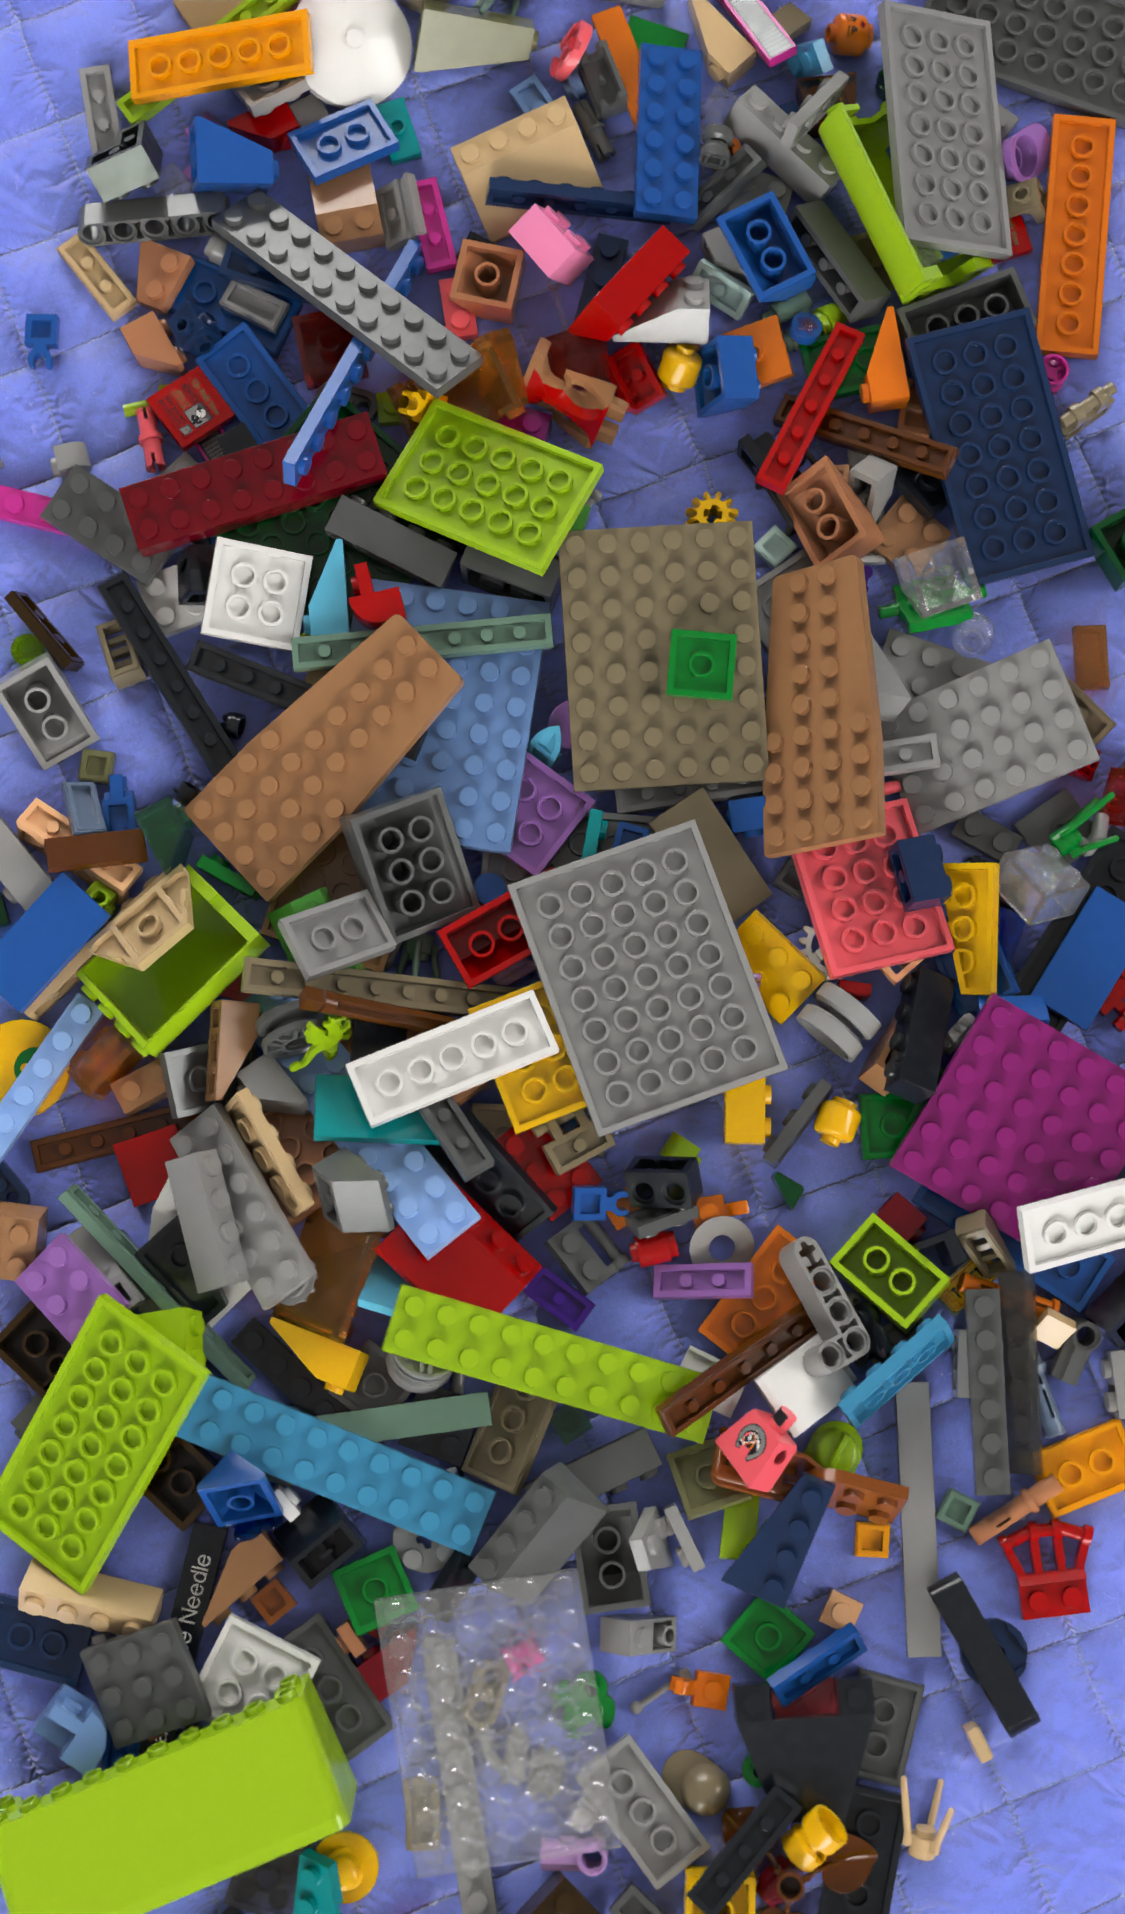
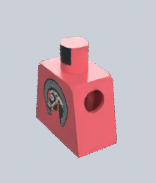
M781 1406L774 1415L759 1409H752L715 1440L748 1488L767 1493L773 1488L797 1451L796 1443L787 1433L788 1429L796 1422L797 1417L785 1406Z

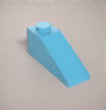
M343 539L335 540L308 605L309 615H303L305 635L311 634V636L350 632Z

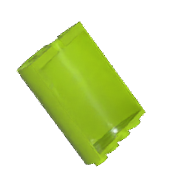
M189 864L185 868L190 873L194 929L144 971L95 955L76 973L84 983L80 989L93 1002L97 999L100 1000L101 1003L97 1006L99 1010L110 1020L114 1017L116 1018L114 1026L127 1039L131 1035L133 1036L130 1039L132 1041L131 1045L143 1057L150 1053L156 1058L242 974L243 959L245 957L258 958L270 946Z

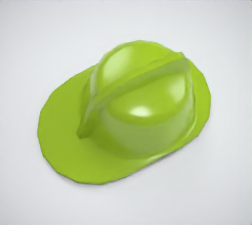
M838 1420L830 1421L817 1428L804 1453L823 1468L855 1473L863 1453L862 1439L857 1430L848 1423Z

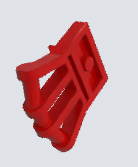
M1059 1518L1050 1519L1049 1523L1037 1524L1036 1521L1026 1522V1526L1008 1536L1002 1534L996 1538L1015 1573L1021 1619L1031 1620L1091 1612L1084 1566L1089 1545L1093 1538V1526L1084 1524L1081 1527L1062 1522ZM1051 1536L1056 1569L1043 1571L1039 1538ZM1063 1536L1079 1540L1073 1567L1066 1568ZM1028 1540L1032 1572L1025 1573L1013 1548Z

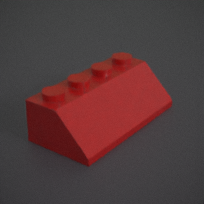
M662 225L589 302L568 328V331L572 335L607 342L616 332L622 336L634 323L630 317L634 313L640 317L652 304L648 298L653 295L657 299L669 285L665 280L668 277L674 280L683 271L686 265L682 261L691 251Z
M551 867V868L545 870L544 872L549 871V870H552L553 867ZM509 891L437 931L440 940L469 989L531 955Z

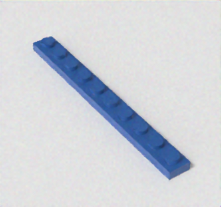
M409 239L385 281L386 284L405 297L411 291L415 275L419 276L424 266V257L421 256V242ZM355 336L352 338L282 461L283 480L288 485L296 487L302 475L306 476L309 473L312 457L315 452L319 453L322 450L325 434L328 429L335 427L338 411L341 406L345 407L351 395V388L354 383L358 384L360 382L364 365L367 361L371 362L374 357L375 351Z

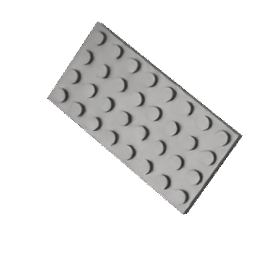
M883 0L878 5L896 214L912 246L1007 260L1012 256L990 21Z

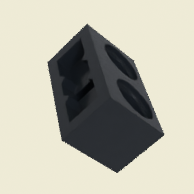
M635 1156L624 1171L631 1207H644L648 1210L674 1208L683 1211L693 1209L703 1193L697 1157Z

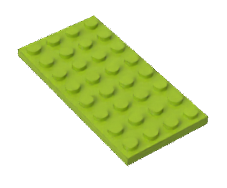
M107 1293L99 1295L0 1477V1531L79 1594L83 1595L94 1583L208 1380L211 1371Z

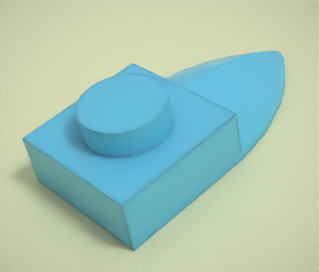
M560 726L544 728L528 744L527 752L551 769L554 768L562 756V753H560L562 743Z

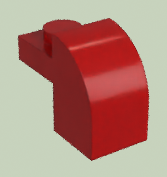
M367 562L355 564L356 576L350 577L355 597L348 598V601L359 623L369 630H377L393 615H401L407 620L399 586L374 592Z

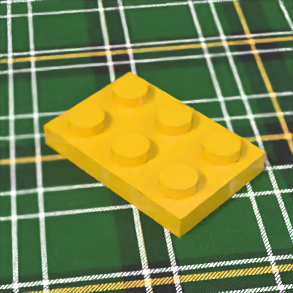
M756 909L739 926L737 933L752 973H761L762 979L758 980L761 981V985L758 989L766 1010L782 1025L824 982L827 976Z

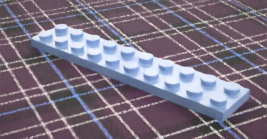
M252 994L243 1002L260 1003L259 1012L263 1014L276 1006L299 999ZM258 1035L255 1043L262 1050L261 1043L263 1038ZM340 1041L338 1042L337 1056L332 1061H328L323 1055V1051L315 1055L307 1066L295 1072H291L289 1066L295 1061L300 1062L305 1053L288 1058H274L305 1096L309 1105L308 1109L313 1116L316 1074L349 1075L345 1064L350 1063V1054ZM334 1141L339 1149L346 1147L355 1155L362 1156L366 1163L375 1171L380 1170L388 1181V1188H386L388 1198L394 1207L392 1216L427 1260L431 1259L481 1219L478 1212L423 1145Z

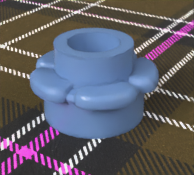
M578 70L573 71L562 82L569 99L575 96L576 100L580 101V97L587 94Z

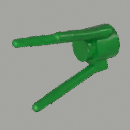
M1114 792L1108 793L1100 800L1098 797L1093 798L1062 827L1048 835L1051 844L1061 857L1070 854L1074 859L1084 852L1119 840V836L1114 835L1079 846L1083 838L1077 830L1081 824L1115 797Z

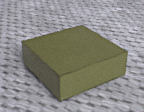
M83 748L78 780L80 782H95V784L110 786L109 775L114 773L116 754L114 752Z

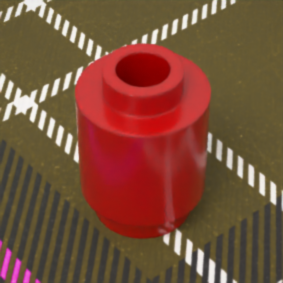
M673 1230L660 1231L651 1238L639 1239L635 1235L633 1236L634 1243L629 1244L633 1263L639 1262L641 1268L670 1262L672 1257L679 1256Z

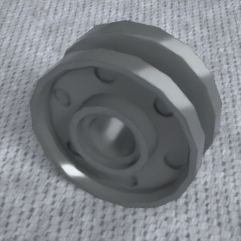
M299 1000L284 1003L263 1013L255 1023L258 1035L263 1038L261 1043L263 1053L270 1058H288L306 1053L312 1045L308 1044L305 1040L304 1032L307 1029L306 1025L311 1021L326 1031V1028L322 1025L324 1021L322 1019L325 1014L300 1009Z

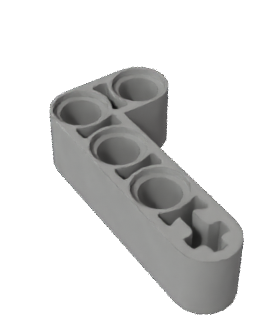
M803 1236L781 1248L779 1252L780 1265L822 1339V1342L808 1349L803 1356V1365L807 1373L813 1377L820 1378L840 1370L865 1355L870 1348V1337L818 1243L811 1237ZM813 1280L818 1284L819 1290L815 1287ZM830 1310L834 1313L835 1319L831 1316ZM847 1340L851 1344V1349L848 1347ZM822 1354L826 1358L827 1365L822 1360Z

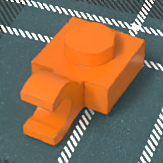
M723 1194L699 1198L696 1203L699 1217L694 1218L695 1231L702 1223L714 1217L749 1214L748 1200L724 1204Z
M695 1669L694 1679L671 1675L669 1690H673L674 1694L691 1695L690 1704L693 1706L726 1711L731 1676L727 1673Z

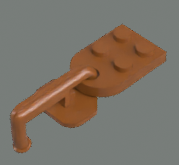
M720 1427L719 1436L722 1433H724L728 1429V1427ZM717 1443L715 1445L711 1466V1479L720 1487L780 1502L794 1485L786 1482L795 1483L801 1474L806 1472L836 1485L828 1503V1508L835 1509L837 1513L845 1516L859 1515L867 1517L869 1521L876 1524L892 1523L908 1501L910 1487L839 1469L823 1468L807 1454L797 1451L769 1493L748 1488L735 1468L727 1465V1457Z

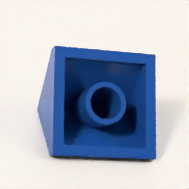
M232 1450L197 1485V1492L218 1527L283 1515V1507L264 1472Z

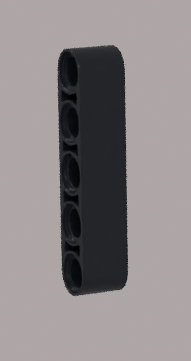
M957 1571L927 1587L929 1595L1010 1738L1012 1739L1041 1722L1033 1704Z

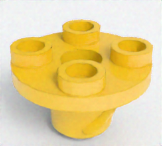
M340 1830L325 1837L315 1849L316 1852L337 1862L343 1898L341 1904L353 1903L365 1897L375 1885L379 1873V1856L372 1843L359 1833Z

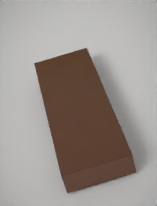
M143 828L44 839L48 873L148 862Z

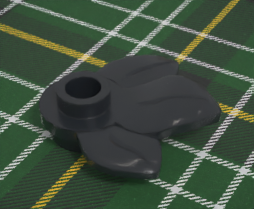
M867 1302L857 1303L853 1307L870 1337L869 1351L853 1361L860 1369L866 1367L872 1353L883 1359L889 1358L888 1337L885 1329L881 1326L880 1311L875 1305Z

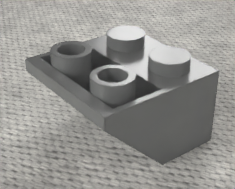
M343 1147L312 1166L323 1215L343 1233L387 1232L395 1229L392 1216L394 1207L388 1198L386 1189L388 1188V1181L380 1170L375 1171L366 1163L362 1156L355 1155L346 1147Z

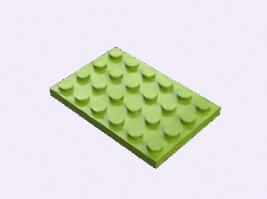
M435 398L372 501L378 509L388 511L395 516L543 577L604 473V468L601 463Z

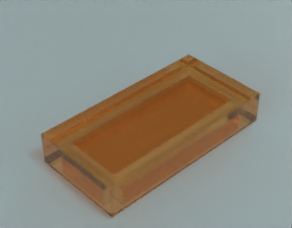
M1106 625L1073 626L1072 641L1075 684L1083 691L1108 690L1110 688Z

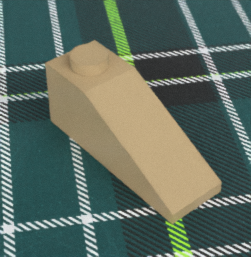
M688 0V11L707 72L715 82H721L728 89L754 67L757 50L708 0Z

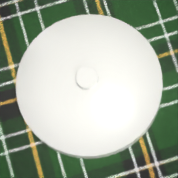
M302 0L296 10L307 8L311 18L314 74L304 77L310 88L309 91L315 97L331 106L345 109L369 98L372 99L375 105H378L388 99L398 89L410 67L412 39L407 20L394 0Z

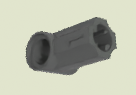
M1079 1316L1070 1317V1319L1076 1321L1077 1330L1057 1350L1047 1373L1074 1386L1079 1381L1091 1351L1099 1346L1102 1338L1101 1330L1097 1325ZM1082 1327H1085L1086 1334L1084 1338L1077 1341V1332Z

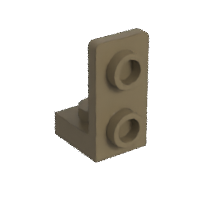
M1037 177L1006 186L1009 218L1026 213L1027 215L1031 214L1037 224L1044 223L1046 216V192Z

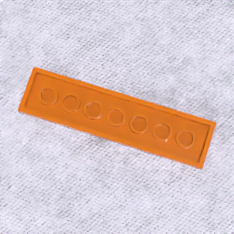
M1055 113L1052 118L1046 186V216L1043 224L1036 312L1038 324L1035 328L1042 355L1057 354L1062 357L1096 360L1099 355L1116 119Z

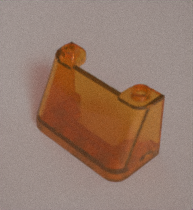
M509 327L491 331L476 338L469 345L483 355V365L443 394L448 397L447 403L495 422L505 416L511 420L526 412L524 406L529 403L515 340ZM412 379L405 383L398 382L386 389L409 438L413 435L419 422L411 421L412 416L398 412L399 407L406 408L409 403L408 397L402 395V391L418 392V389L425 390Z
M322 1207L311 1213L305 1220L299 1241L309 1259L316 1264V1275L319 1278L314 1282L313 1288L315 1292L310 1293L306 1297L307 1302H300L295 1306L284 1305L279 1302L271 1308L273 1309L272 1316L343 1344L349 1343L355 1328L353 1327L354 1321L352 1319L357 1318L359 1313V1307L357 1306L358 1298L378 1255L374 1250L382 1242L381 1238L384 1239L386 1232L343 1233L324 1217Z

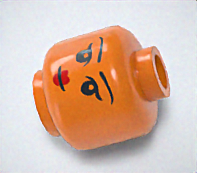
M839 13L835 16L833 22L827 25L825 41L830 43V48L835 55L859 57L872 45L873 26L869 24L865 15Z

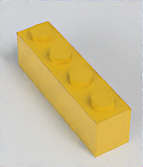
M766 1077L724 1092L723 1144L763 1145L765 1144V1137H771V1118H765V1105H771L772 1089L771 1085H766Z

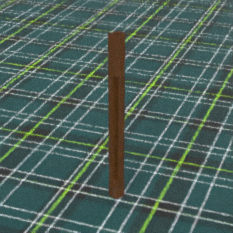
M304 986L299 994L300 1009L422 1033L460 1019L339 994L334 991Z

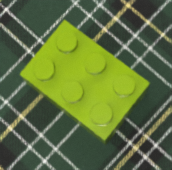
M874 1213L866 1219L829 1261L834 1273L870 1304L875 1305L880 1313L906 1335L950 1286V1278Z

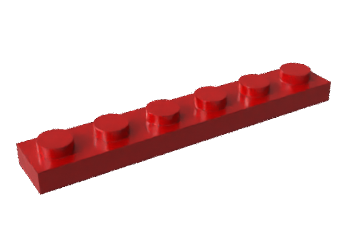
M837 321L756 476L755 483L784 496L855 360L866 334Z

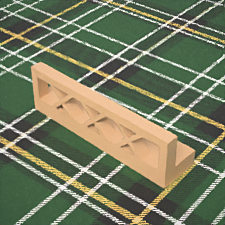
M37 797L16 820L18 838L45 856L44 839L72 836L68 818ZM135 863L69 872L89 885H92L97 879L117 894L116 903L122 905L129 899V889L143 873V867Z

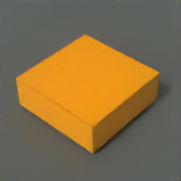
M855 1521L853 1555L888 1559L890 1524Z

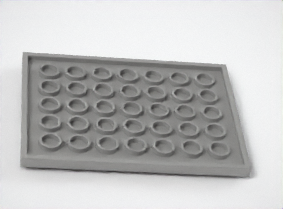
M695 819L507 885L598 1138L788 1069Z

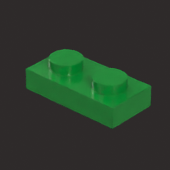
M203 854L201 855L196 864L201 871L255 901L258 900L260 894L241 873L237 874L228 869L230 866L228 861L213 854L211 859Z

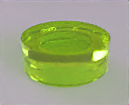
M32 634L18 636L11 645V655L21 666L45 653L43 644Z

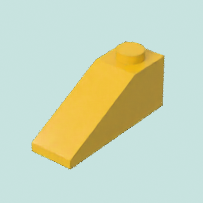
M271 1317L269 1323L315 1378L326 1382L324 1389L339 1395H343L344 1390L356 1392L370 1355Z

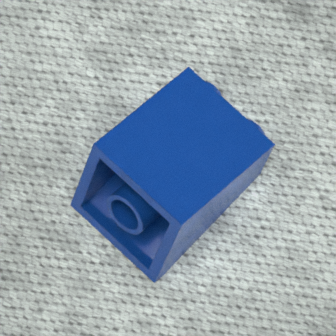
M194 116L189 127L192 193L219 191L226 194H250L256 189H260L267 194L275 184V180L279 179L278 160H273V151L204 117Z

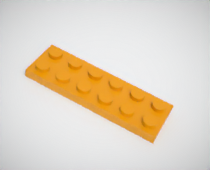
M307 8L128 41L131 100L135 105L314 74L311 18Z

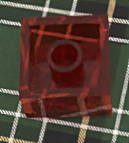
M322 311L292 317L308 391L318 389L330 379L354 337ZM367 363L364 365L361 379L370 378Z

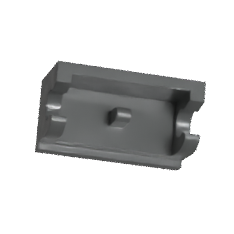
M606 39L597 42V50L594 53L588 55L585 50L580 63L577 64L578 72L599 121L626 112L628 105V94Z

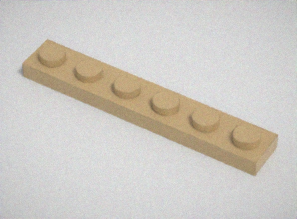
M162 872L159 876L151 877L144 884V890L135 898L132 897L126 900L121 905L120 912L111 921L108 920L96 935L162 880L166 874ZM84 946L27 1008L24 1014L37 1022L81 981L76 973L95 955Z

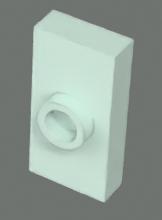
M701 259L692 275L708 278L710 303L735 320H740L755 294L752 288L707 259Z

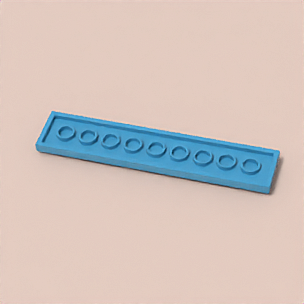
M210 1374L176 1437L223 1456H226L232 1450L262 1472L471 1556L496 1494L494 1489Z

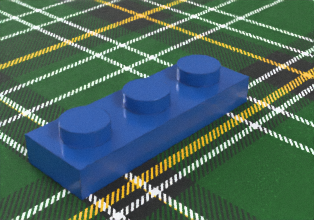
M850 1622L841 1629L834 1631L832 1635L813 1648L805 1651L803 1655L785 1667L777 1670L775 1674L766 1680L784 1708L867 1651V1648L858 1630Z

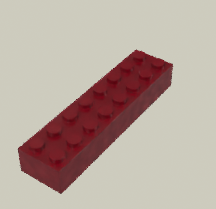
M365 411L337 420L335 427L328 429L325 434L322 450L319 453L315 452L312 457L309 473L306 476L302 475L296 487L284 483L282 461L298 433L119 488L139 552L145 558L334 499L341 495L382 484L388 474L368 412Z

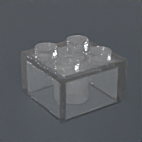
M1049 843L1006 852L999 862V894L1029 926L1074 915L1091 886L1081 876V873L1060 855L1058 849Z

